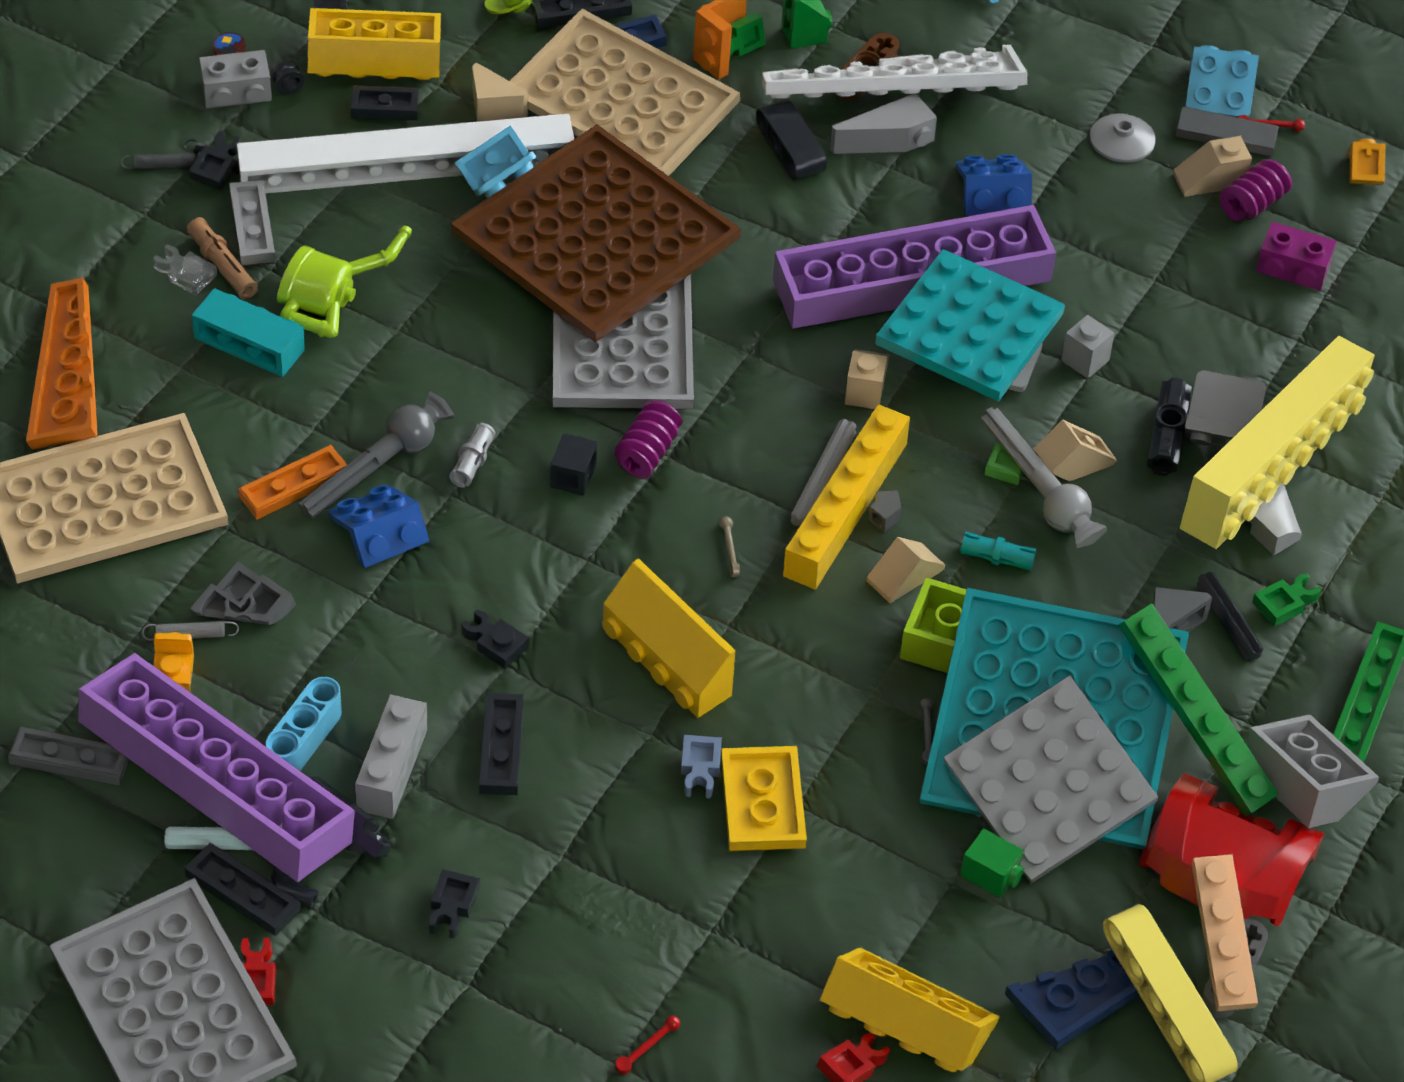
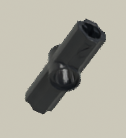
M1172 377L1168 381H1163L1161 385L1147 459V467L1151 468L1154 474L1167 476L1169 473L1177 472L1192 386L1188 385L1184 379Z

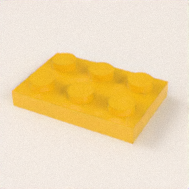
M797 746L721 748L729 851L806 848L807 836Z

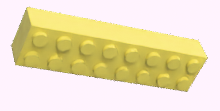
M1341 336L1333 340L1193 476L1180 529L1215 549L1226 539L1232 540L1239 531L1241 524L1245 520L1251 521L1256 515L1259 506L1263 502L1269 503L1274 497L1277 488L1281 484L1287 485L1292 479L1295 470L1299 466L1305 467L1310 461L1313 452L1317 448L1323 449L1329 441L1331 434L1334 431H1341L1352 413L1355 415L1359 413L1366 400V396L1363 395L1364 389L1368 386L1374 374L1371 366L1375 355Z

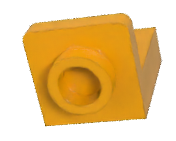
M1359 139L1356 142H1352L1347 150V158L1350 159L1349 183L1383 185L1385 182L1386 144L1376 143L1373 139Z
M177 632L155 633L153 666L190 692L194 662L192 635Z

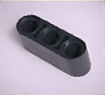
M790 100L771 104L756 110V121L761 134L792 180L795 181L826 171L827 162L822 147Z

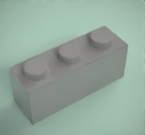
M390 694L355 783L356 805L366 813L394 819L427 732V703Z

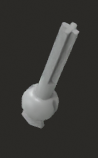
M991 407L987 409L986 415L981 417V421L1044 496L1043 512L1048 525L1058 532H1074L1076 548L1094 544L1107 531V527L1090 520L1092 506L1087 492L1077 485H1062L998 408L993 409Z

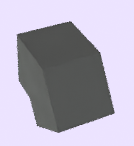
M898 490L876 492L875 503L870 506L868 521L883 533L900 522L902 507Z

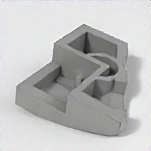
M1281 484L1277 488L1272 500L1269 503L1263 502L1259 506L1254 518L1249 521L1252 524L1250 533L1273 555L1301 540L1302 535L1285 485Z

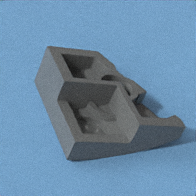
M237 561L217 586L211 583L190 609L197 616L271 625L284 618L296 606V603L290 592L262 574L260 577Z

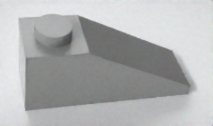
M916 93L833 125L830 150L833 154L907 152L934 141L937 117Z

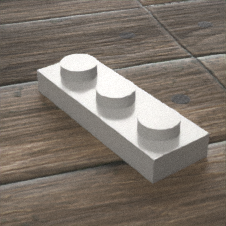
M263 180L229 183L241 265L275 262V250Z

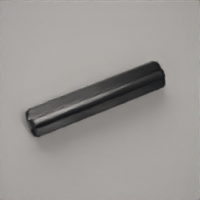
M1211 571L1201 574L1198 577V588L1201 592L1208 593L1212 597L1211 608L1244 659L1252 661L1260 658L1264 650L1262 644L1216 574Z

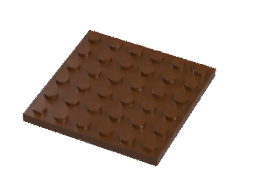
M598 124L451 223L452 234L594 342H597L740 239L741 234L740 227Z

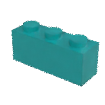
M215 288L192 314L194 339L281 377L287 373L305 351L303 326L268 312L262 307L247 303L235 295L224 293Z

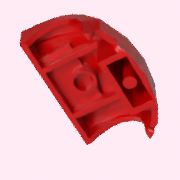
M1183 773L1169 793L1153 825L1146 847L1139 860L1140 867H1151L1161 875L1159 880L1161 886L1198 905L1192 869L1193 858L1232 855L1243 919H1249L1250 915L1268 918L1274 926H1279L1283 921L1308 863L1315 860L1324 833L1314 828H1308L1306 825L1291 818L1288 819L1281 830L1276 828L1275 824L1268 819L1244 816L1237 806L1228 802L1218 803L1214 801L1219 787Z

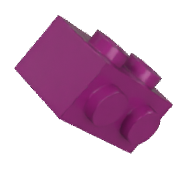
M1271 222L1261 247L1256 272L1321 291L1332 263L1337 241Z

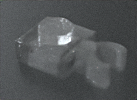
M171 245L165 246V257L168 259H162L157 255L153 257L154 267L157 271L168 273L170 282L195 296L217 276V266L192 252H188L182 257L179 255L177 248Z

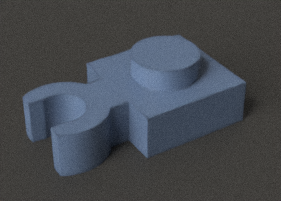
M684 735L681 774L687 775L684 785L686 797H691L692 788L696 785H701L706 789V798L710 799L712 797L714 785L712 777H719L721 737Z

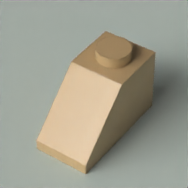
M1241 136L1211 140L1177 166L1173 171V175L1184 197L1222 191L1250 169L1252 157Z
M858 349L853 350L847 378L845 405L875 409L878 404L880 405L889 354Z
M1062 420L1033 448L1054 476L1061 477L1067 481H1072L1111 467L1117 462V459L1100 436L1065 420Z

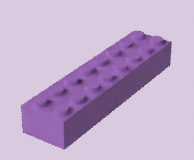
M1030 205L775 251L773 282L791 327L794 329L896 310L943 249L1024 286L1052 281L1056 251L1035 206Z
M136 653L79 688L78 722L296 882L305 878L352 843L354 809Z

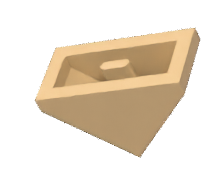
M478 63L472 66V90L477 122L525 118L528 115V91Z
M897 537L869 573L866 581L891 604L923 584L926 577L932 578L945 570V564L921 542Z

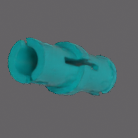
M966 531L960 554L989 560L992 565L999 566V563L1031 571L1036 548L1006 542L1005 538L999 536L997 539Z

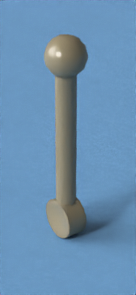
M725 516L720 519L719 526L724 530L730 563L729 576L731 578H738L740 575V565L736 561L731 534L733 521L730 517Z

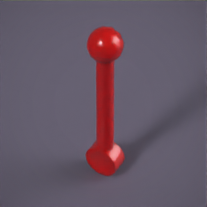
M1246 115L1237 117L1279 127L1293 128L1295 131H1302L1305 127L1302 119L1277 121L1250 119Z
M667 1017L665 1025L628 1057H619L615 1063L616 1071L620 1074L629 1073L635 1060L669 1031L678 1030L680 1027L678 1017Z

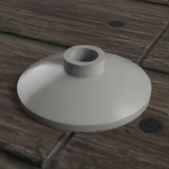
M1111 114L1100 118L1093 124L1090 131V142L1095 151L1101 156L1115 162L1130 163L1146 158L1153 151L1155 134L1152 128L1138 117L1127 114Z

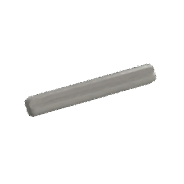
M842 419L838 422L791 513V523L794 526L800 527L845 456L856 434L855 429L857 426L853 421L849 422L846 419Z

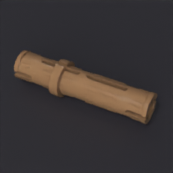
M199 217L192 220L187 226V233L199 245L202 256L206 260H211L242 300L253 297L258 291V284L227 249L225 239L221 235H216L204 218Z

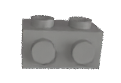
M265 50L199 57L206 108L272 101L270 73Z

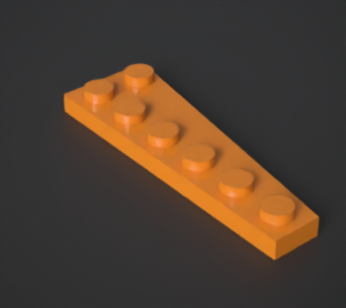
M83 277L53 283L50 286L26 442L32 450L97 437L89 288Z

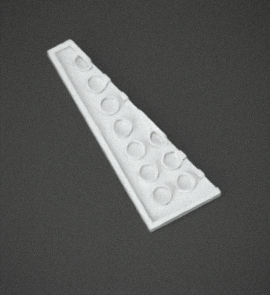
M1002 45V52H990L984 48H974V52L967 56L955 51H948L940 54L939 59H933L931 55L923 54L879 59V66L871 67L862 65L861 62H851L850 67L845 70L825 65L816 68L814 73L808 74L806 69L762 73V86L765 94L771 95L772 98L776 99L788 98L790 94L820 97L823 93L836 92L839 96H852L857 91H868V93L873 95H884L888 93V90H901L903 93L915 94L919 93L921 89H933L936 92L945 93L953 91V88L966 87L969 91H983L985 87L998 86L1002 90H1014L1018 88V85H1027V71L1011 45Z

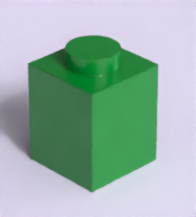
M983 828L964 854L960 876L1001 898L1009 886L1015 888L1022 878L1025 868L1020 866V862L1022 861L1024 850Z

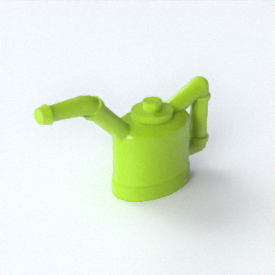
M403 226L398 230V234L385 251L380 250V253L352 262L324 254L308 246L300 247L289 262L280 282L277 301L285 305L280 313V317L296 322L298 325L303 326L305 330L318 334L319 337L335 338L339 332L340 307L343 308L348 301L352 302L356 294V289L353 288L352 276L377 267L389 266V263L397 258L407 238H410L412 229L408 226ZM298 309H301L312 314L325 317V320L320 321L315 318L297 313Z

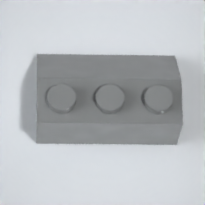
M1311 715L1250 728L1246 745L1279 793L1276 798L1308 828L1339 821L1378 782L1379 776Z

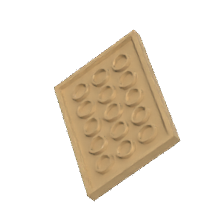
M581 9L510 80V82L528 91V110L539 116L569 114L573 134L577 137L598 124L668 176L740 102V92L584 9Z
M185 413L0 462V540L17 584L229 525L228 515Z

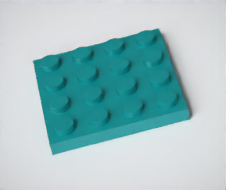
M943 249L877 333L875 344L999 402L1064 314L1065 304Z

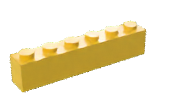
M879 404L876 406L786 547L783 577L814 590L817 589L907 445L909 416Z

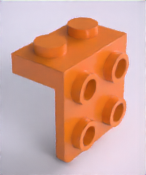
M714 0L696 11L693 60L718 80L728 75L732 35V25L730 23L746 17L747 0Z

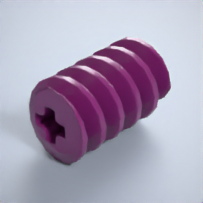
M1263 159L1221 191L1220 204L1231 220L1237 222L1244 219L1252 220L1257 217L1258 213L1263 212L1266 207L1274 204L1283 194L1291 190L1292 179L1289 172L1280 163L1271 159Z
M662 401L646 403L615 447L614 455L620 467L635 478H649L653 473V469L659 464V459H662L666 450L671 446L672 440L678 436V427H681L683 423L680 414L669 404Z

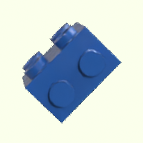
M972 155L964 157V161L956 162V170L964 180L963 212L965 215H980L1032 205V173L1022 160L1017 159L1016 155H998L997 160H984L982 156Z
M389 485L374 487L369 491L368 495L358 499L348 498L342 500L337 504L336 508L328 512L332 521L350 532L359 565L364 568L429 542L419 503Z

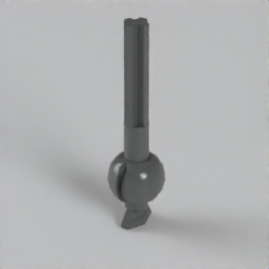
M431 391L428 393L423 407L408 404L395 409L388 419L387 434L298 503L305 517L314 519L399 451L411 454L426 449L434 437V423L453 419L454 413L443 398Z

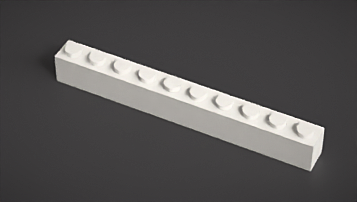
M558 114L237 143L240 181L263 180L266 194L462 176L454 163L510 125L528 152H534L536 158L531 161L533 166H536L574 140L570 115Z

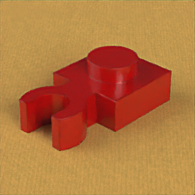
M243 938L241 951L246 963L242 964L265 1005H274L276 966L275 962H268L273 954L270 939L264 938L263 948L258 952L250 951L249 939Z
M867 1033L862 1037L857 1047L850 1040H847L820 1056L816 1067L831 1082H863L872 1077L875 1067L881 1066L886 1062L890 1048L886 1046L879 1051L871 1049L870 1047L873 1046L876 1035Z

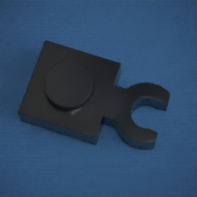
M219 131L214 138V149L204 146L190 168V178L221 189L236 165L234 156L238 154L237 143H241L240 137L236 136L232 143L224 144L226 141L224 131Z
M480 610L474 612V622L479 626H471L466 622L461 624L462 635L468 640L477 641V651L504 669L529 647L528 636L502 619L495 625L491 624L488 616Z
M442 869L431 899V909L435 911L429 917V933L434 934L439 924L447 923L450 925L449 938L454 939L459 932L458 916L469 918L480 888V878Z

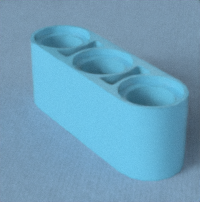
M329 677L313 679L266 740V747L299 771L305 766L342 715L340 686L338 682Z

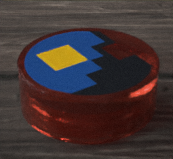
M228 32L220 34L213 41L214 56L246 52L245 39L237 33Z

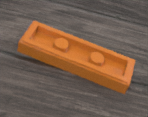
M329 445L238 488V495L256 520L308 496L347 466V464L334 447Z

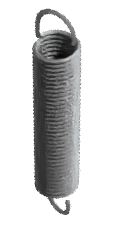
M224 621L149 624L143 628L142 635L146 640H154L146 638L144 630L148 626H156V633L177 632L190 634L193 639L207 637L224 638L225 623H233L237 626L236 633L228 634V636L236 635L239 627L235 622Z

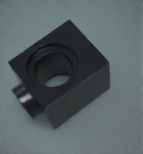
M563 433L550 464V487L584 496L597 465V441Z

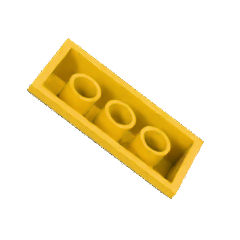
M310 8L308 73H315L323 77L341 74L354 78H362L366 75L381 76L386 79L414 77L418 80H429L431 78H439L441 13Z
M640 559L635 560L603 604V629L611 639H617L626 648L629 656L635 662H640L646 667L654 681L661 686L664 685L674 695L682 708H688L699 718L732 696L735 650Z
M857 948L837 958L820 997V1001L830 1005L829 1011L846 1019H850L852 1016L864 1022V1028L867 1031L878 1036H886L888 1034L900 1040L899 1045L903 1049L915 1054L924 1052L936 1058L934 1061L936 1065L951 1072H956L957 1069L963 1071L972 1065L1000 1017L863 948Z

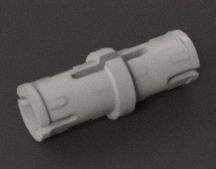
M477 423L468 441L460 447L458 461L449 475L451 482L456 486L462 488L470 486L477 469L485 463L487 449L495 437V431L490 425L486 423L478 425Z

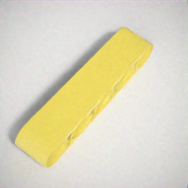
M1138 904L1105 919L1103 931L1109 945L1192 1082H1216L1236 1072L1238 1064L1231 1046L1147 908Z

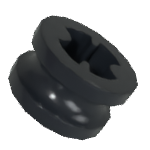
M282 62L271 73V78L276 84L277 90L282 94L294 93L304 84V76L295 62Z

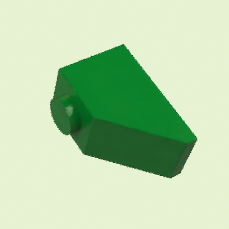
M783 0L781 29L790 49L827 43L828 30L832 29L833 21L830 11L825 10L821 0Z

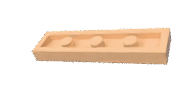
M1220 855L1193 858L1192 869L1216 1011L1256 1008L1258 999L1233 856Z

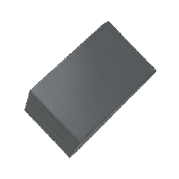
M1155 587L1152 604L1168 628L1190 632L1207 620L1212 597L1204 592Z

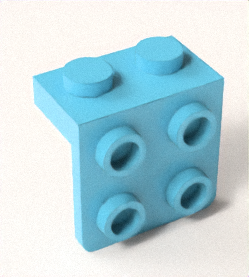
M1208 45L1194 46L1189 68L1191 70L1186 107L1232 117L1240 115L1249 117L1259 55H1253L1244 50L1224 51Z
M510 125L454 164L475 195L479 196L484 193L488 198L506 186L502 180L512 174L514 179L532 169L534 166L531 161L536 158L534 152H528Z

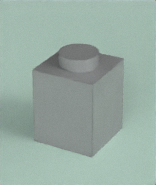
M1086 315L1066 332L1061 361L1086 378L1091 377L1110 360L1115 332L1091 316Z

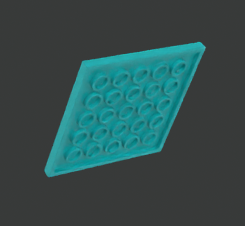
M967 588L921 791L920 803L982 816L945 764L944 757L1068 676H1071L1157 795L1174 709L1118 625L1126 619ZM1169 628L1185 652L1189 632ZM1155 803L1100 838L1099 841L1144 850L1147 844Z

